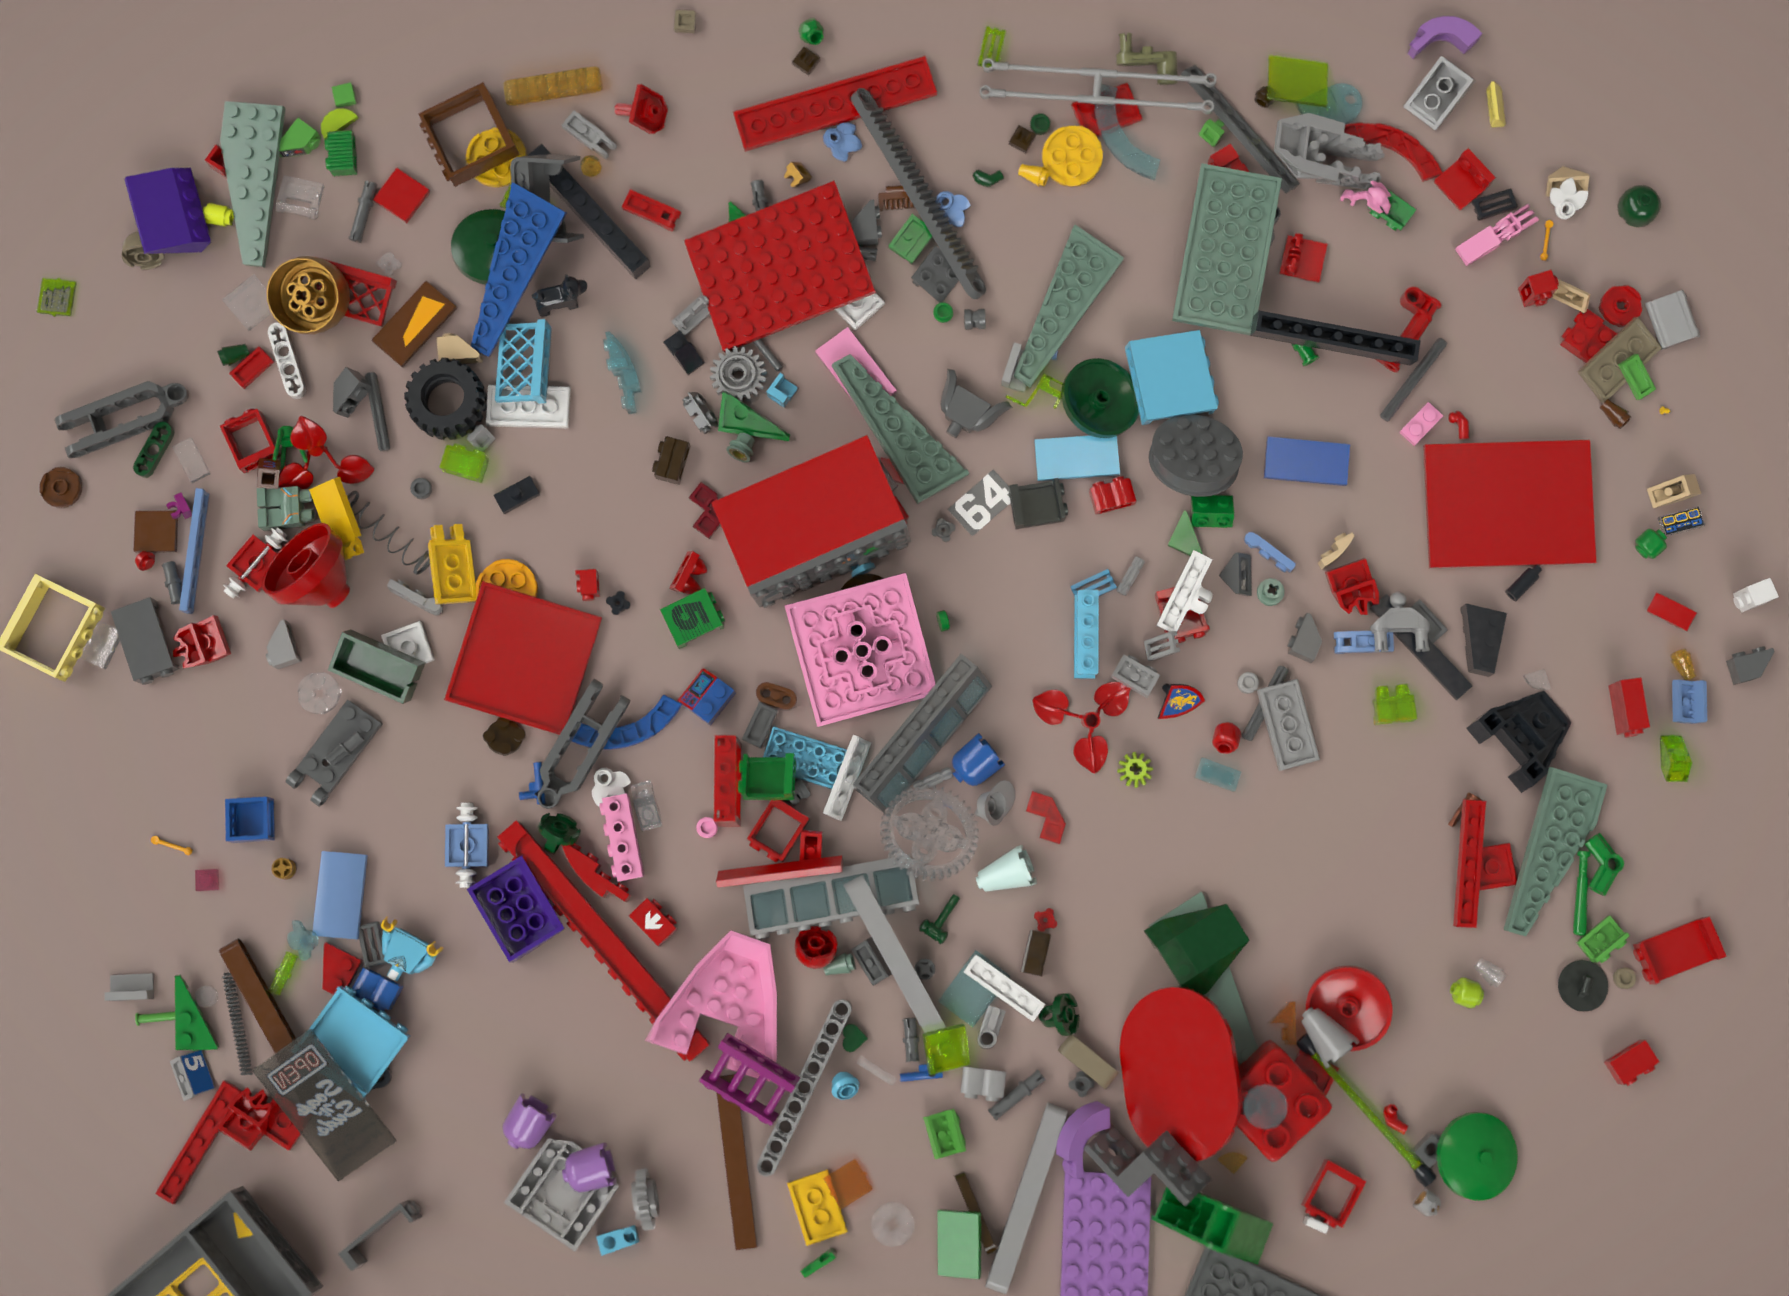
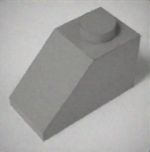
M281 620L266 647L268 651L266 654L268 664L276 669L301 662L290 623L286 620Z

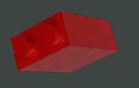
M1642 678L1619 680L1609 685L1617 735L1624 734V737L1627 738L1643 734V730L1650 728Z

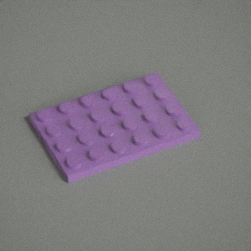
M1064 1172L1060 1296H1148L1151 1177L1128 1198L1105 1172H1083L1084 1177L1078 1179Z

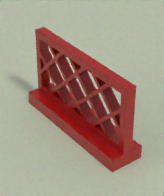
M326 260L342 272L349 285L348 288L352 290L355 299L351 300L348 306L358 301L363 310L354 315L348 308L344 316L382 327L393 288L395 289L397 280ZM317 283V289L321 290L322 285H319V283ZM363 283L368 291L358 296L354 286ZM380 288L386 290L384 299L377 301L373 292ZM370 294L375 304L365 309L361 299ZM323 300L319 302V305L322 306L325 303V301ZM375 307L380 312L378 321L372 320L367 313Z

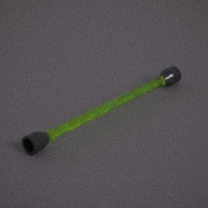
M1308 1033L1300 1037L1295 1043L1298 1048L1316 1060L1331 1075L1330 1077H1333L1332 1079L1357 1104V1107L1376 1125L1375 1127L1409 1163L1416 1179L1423 1187L1429 1186L1437 1178V1175L1418 1159H1414L1415 1157L1397 1140L1398 1138L1382 1123L1381 1119L1373 1113L1362 1098L1352 1090L1353 1088H1350L1351 1086L1337 1073L1332 1065L1326 1069Z

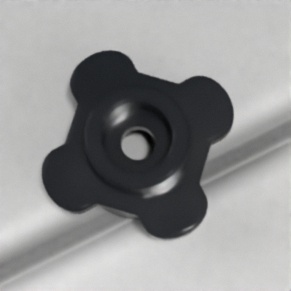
M618 591L616 595L609 596L606 599V603L612 608L611 612L614 615H619L620 612L630 608V602L625 599L623 591Z

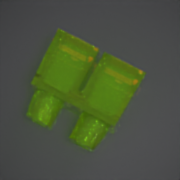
M1408 684L1396 685V696H1389L1388 686H1378L1375 688V699L1372 700L1374 706V725L1414 722L1418 719L1414 694L1410 695Z

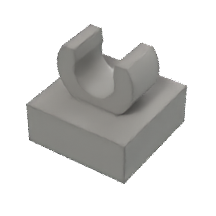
M480 424L479 426L476 425V429L471 434H467L466 439L482 453L496 438Z

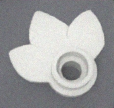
M1573 178L1566 179L1561 184L1560 189L1552 188L1550 192V201L1555 206L1556 215L1561 219H1568L1573 216L1575 210L1581 209L1584 206L1588 197V191H1576Z
M600 768L594 775L593 800L599 806V803H603L602 798L625 794L623 787L631 783L629 777L621 771L613 772L609 768ZM605 774L608 775L607 782H603L601 780L602 776Z

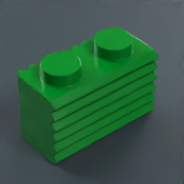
M353 131L327 132V139H324L325 149L328 151V158H325L326 169L335 177L357 175L356 140Z

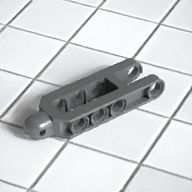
M146 381L57 416L54 420L57 429L60 431L69 430L87 422L91 423L94 434L64 447L68 458H78L153 429L159 422L168 423L173 414L174 407L182 405L187 401L188 391L183 385L178 383H171L161 387ZM152 397L159 398L161 404L156 412L146 416L140 415L137 417L138 419L125 424L120 423L117 427L107 430L103 416Z
M593 679L540 768L544 785L538 793V802L546 809L555 807L564 794L580 790L630 704V699L620 695V700L613 711L609 712L603 724L588 716V712L604 685L596 679ZM585 723L597 730L599 735L592 747L588 748V754L583 763L577 767L578 771L573 780L566 783L556 777L555 769L581 724ZM542 793H545V804L541 801Z

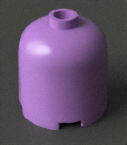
M522 1093L503 1123V1133L508 1139L507 1143L515 1149L519 1147L525 1149L535 1147L555 1121L556 1113L552 1112L550 1114L546 1110L548 1106L533 1096L527 1099L525 1094Z
M601 1143L571 1153L566 1159L565 1169L562 1170L565 1183L569 1182L571 1188L577 1192H587L616 1185V1178H612L611 1173L615 1171L613 1158L610 1150L605 1151L607 1144Z

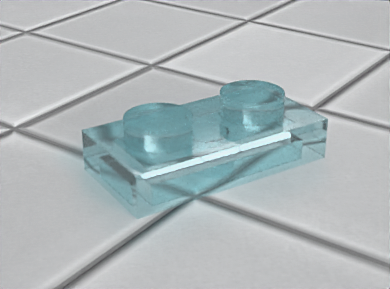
M1201 758L1194 778L1235 792L1242 772Z

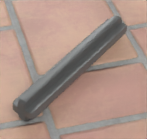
M375 372L365 374V379L372 386L368 391L378 449L380 451L390 450V443L378 379Z
M1279 666L1268 687L1283 683L1289 670L1284 666ZM1260 702L1242 734V737L1247 741L1253 740L1264 719Z

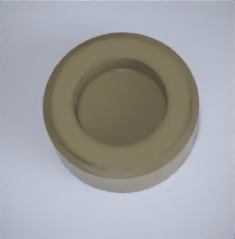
M1619 968L1613 974L1614 984L1621 989H1629L1636 983V974L1630 968Z

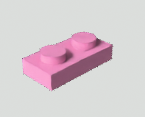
M1428 402L1399 433L1415 446L1443 415Z

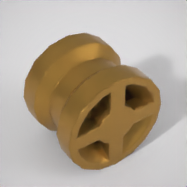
M287 858L276 859L271 868L275 877L286 880L292 878L297 869L294 861Z

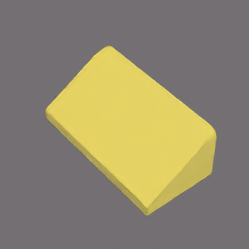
M1493 81L1486 89L1490 126L1504 127L1506 121L1502 89Z

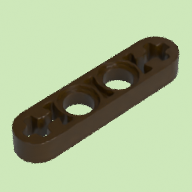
M961 1172L954 1177L970 1212H981L965 1173ZM981 1213V1241L988 1255L997 1251Z

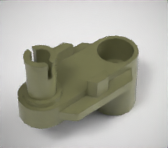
M1125 33L1119 34L1120 52L1116 55L1117 66L1157 65V74L1177 75V53L1175 51L1153 52L1152 46L1142 47L1140 52L1134 53L1132 51V33L1126 34V41ZM1157 79V84L1159 85L1177 83L1175 80Z

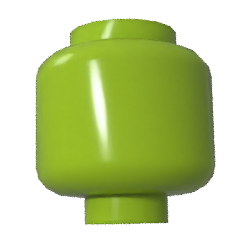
M1459 978L1450 987L1452 1000L1458 1005L1474 1008L1476 1005H1480L1483 1000L1484 991L1481 984L1471 979Z

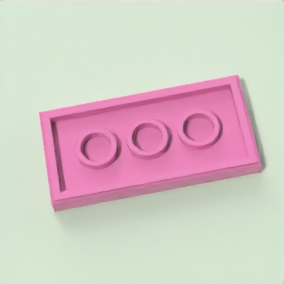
M848 327L815 350L817 356L849 397V393L832 368L834 362L849 354L867 370L866 372L876 382L878 381L882 385V388L890 396L897 392Z

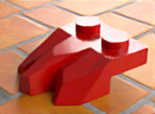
M1366 558L1325 572L1333 596L1339 606L1348 614L1352 612L1355 606L1359 614L1368 615V601H1371L1373 604H1379V591L1375 579L1371 576Z
M216 615L180 628L173 637L175 641L181 644L173 650V657H185V661L182 663L183 668L209 664L231 654L221 623Z
M247 1087L229 1104L228 1108L230 1111L216 1128L251 1152L266 1132L272 1104H266L268 1096L263 1089L251 1097L252 1093Z

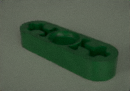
M159 422L154 426L133 464L134 472L142 478H148L154 473L174 437V429L168 423ZM161 429H162V430H165V429H166V431H168V434H167V435H165V434L162 435V434L160 433V430H161ZM155 438L161 440L163 443H159L155 440ZM152 445H158L159 451L155 455L149 454V448ZM145 456H147L148 458L152 459L153 461L151 462V461L145 459ZM146 465L148 467L147 471H142L140 466Z

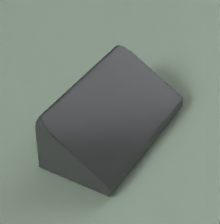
M872 937L851 949L873 986L892 975Z

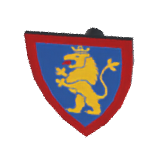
M1166 683L1162 686L1166 697L1157 718L1168 719L1184 715L1196 709L1205 702V699L1195 687L1185 684L1169 685Z

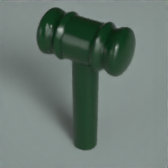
M953 894L935 923L925 919L921 923L919 931L924 932V935L929 936L934 941H938L939 944H943L948 937V932L941 929L960 898Z

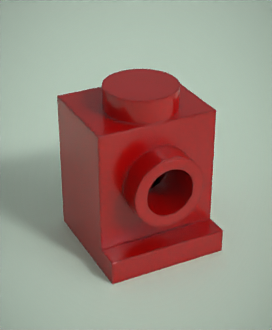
M596 569L575 570V575L580 578V580L576 581L577 592H581L582 601H593L595 597H600L599 572Z

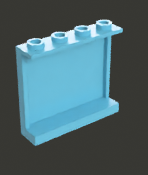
M1200 330L1129 341L1125 346L1142 425L1150 424L1154 420L1203 412L1212 414L1218 409L1219 400L1213 390L1214 378L1209 372L1210 361L1209 357L1205 355V339L1201 336Z
M347 985L345 987L339 986L299 1043H296L291 1051L297 1053L313 1041L330 1063L320 1072L362 1101L411 1035L407 1033L408 1029L402 1024L397 1023L396 1025L391 1022V1017L382 1010L377 1012L373 1009L374 1004L365 998L361 1000L355 996L357 992Z

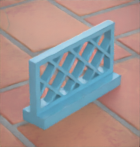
M545 319L537 320V323L507 324L499 340L495 401L497 403L536 401L538 404L546 403L552 327ZM529 329H535V335L528 340L524 334ZM515 330L517 334L508 341L506 339V331ZM522 337L526 343L517 350L513 344ZM531 346L534 349V353L526 359L522 353ZM512 347L516 353L507 360L504 354ZM521 356L525 362L516 369L512 363ZM530 365L532 373L525 378L521 372ZM510 366L514 372L505 379L503 371ZM519 375L524 381L514 388L510 382ZM528 384L531 387L530 395H521L519 391ZM507 385L513 389L508 396H501L502 390Z

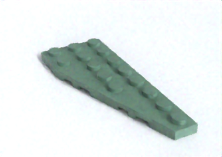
M225 101L220 143L242 262L246 266L265 267L280 156L279 147L286 108L278 105Z
M1549 767L1503 930L1522 936L1528 934L1537 920L1538 912L1543 904L1549 901L1550 893L1554 887L1559 885L1575 860L1573 858L1574 855L1585 844V838L1588 833L1594 830L1607 784Z

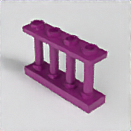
M727 1033L718 1046L723 1052L712 1072L709 1070L704 1072L699 1082L707 1089L714 1090L722 1095L725 1100L740 1106L743 1111L756 1116L762 1123L772 1126L779 1116L774 1110L784 1092L792 1093L801 1078ZM733 1057L740 1061L741 1065L731 1083H728L719 1076L729 1058ZM748 1068H751L759 1073V1077L750 1093L746 1094L738 1089V1086ZM769 1079L776 1083L778 1087L766 1106L756 1100L766 1080Z

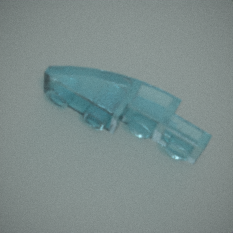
M605 332L606 339H603L605 351L609 352V358L606 359L608 371H612L614 377L621 376L617 377L619 389H623L624 396L621 397L622 408H626L628 414L637 413L634 393L641 392L637 373L621 343L610 332Z

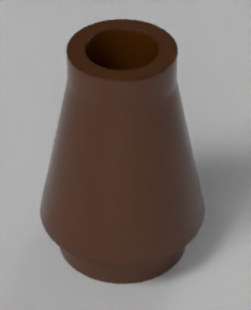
M1609 399L1600 406V409L1614 427L1617 426L1621 429L1631 419V416L1628 414L1629 411L1616 405Z

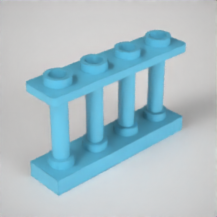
M1078 590L1077 595L1074 596V679H1095V675L1098 674L1099 591Z

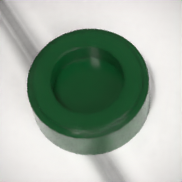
M1042 113L1034 115L1030 121L1031 131L1036 135L1046 134L1050 129L1049 117Z

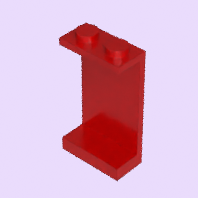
M1710 916L1699 918L1633 944V954L1636 960L1640 961L1643 967L1642 975L1649 984H1658L1663 979L1709 961L1727 957Z

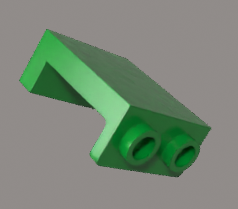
M785 753V757H749L748 754H743V760H740L739 763L742 780L738 782V792L742 794L744 800H795L796 758L794 753Z

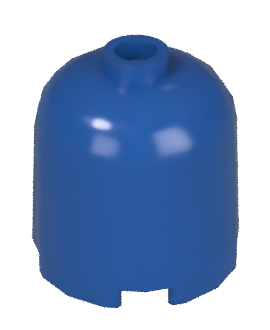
M980 733L975 735L957 751L952 758V766L955 769L952 774L960 783L964 781L968 785L977 786L1005 766V763L999 759L991 745L985 739L981 741L983 737Z

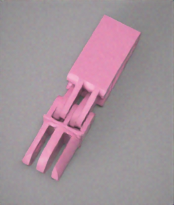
M1529 204L1514 213L1511 212L1508 216L1498 221L1496 226L1492 227L1490 225L1456 247L1455 251L1464 264L1468 266L1497 249L1505 239L1508 241L1516 235L1518 236L1521 231L1539 221L1536 216L1521 225L1535 214L1533 210H1530L1517 218V216L1530 208Z

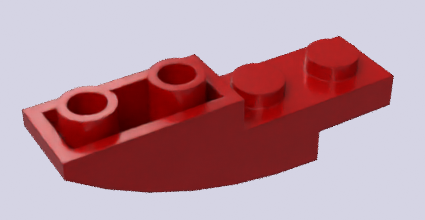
M576 843L567 846L562 845L564 853L574 871L594 892L603 898L611 892L624 902H628L632 896L627 893L629 888L621 883L615 885L610 881L612 877L603 871L599 874L597 873L602 866L597 863L599 860L597 857L589 852L587 855L580 852L582 847Z

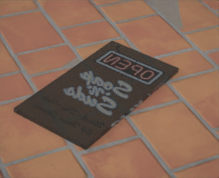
M311 1029L306 1030L304 1034L252 1070L338 1182L389 1146L394 1145L397 1141Z

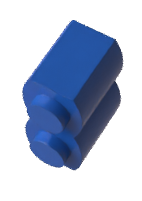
M362 968L352 989L357 992L355 996L359 999H368L374 1003L373 1007L385 1012L386 1009L392 1010L404 986L369 968Z

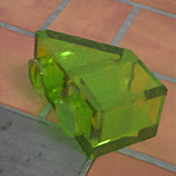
M1661 735V770L1666 782H1687L1692 760L1682 736Z

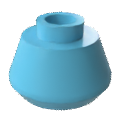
M839 1072L832 1079V1094L837 1099L846 1100L852 1098L860 1087L858 1079L849 1072Z

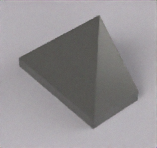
M1239 552L1233 555L1219 575L1235 594L1252 596L1251 555Z

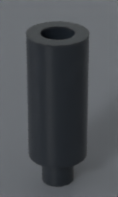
M1535 565L1532 569L1527 568L1505 591L1506 595L1513 601H1517L1539 579L1538 574L1542 571L1541 567Z

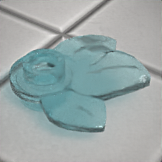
M293 920L292 926L294 931L288 933L287 942L293 950H298L299 958L305 961L311 958V951L318 945V937L314 931L306 930L301 921Z

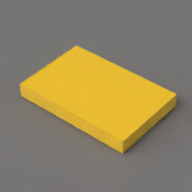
M828 1169L787 1183L806 1246L848 1232Z

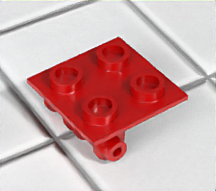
M1296 233L1295 236L1288 235L1279 274L1319 283L1328 244L1304 239L1300 233Z

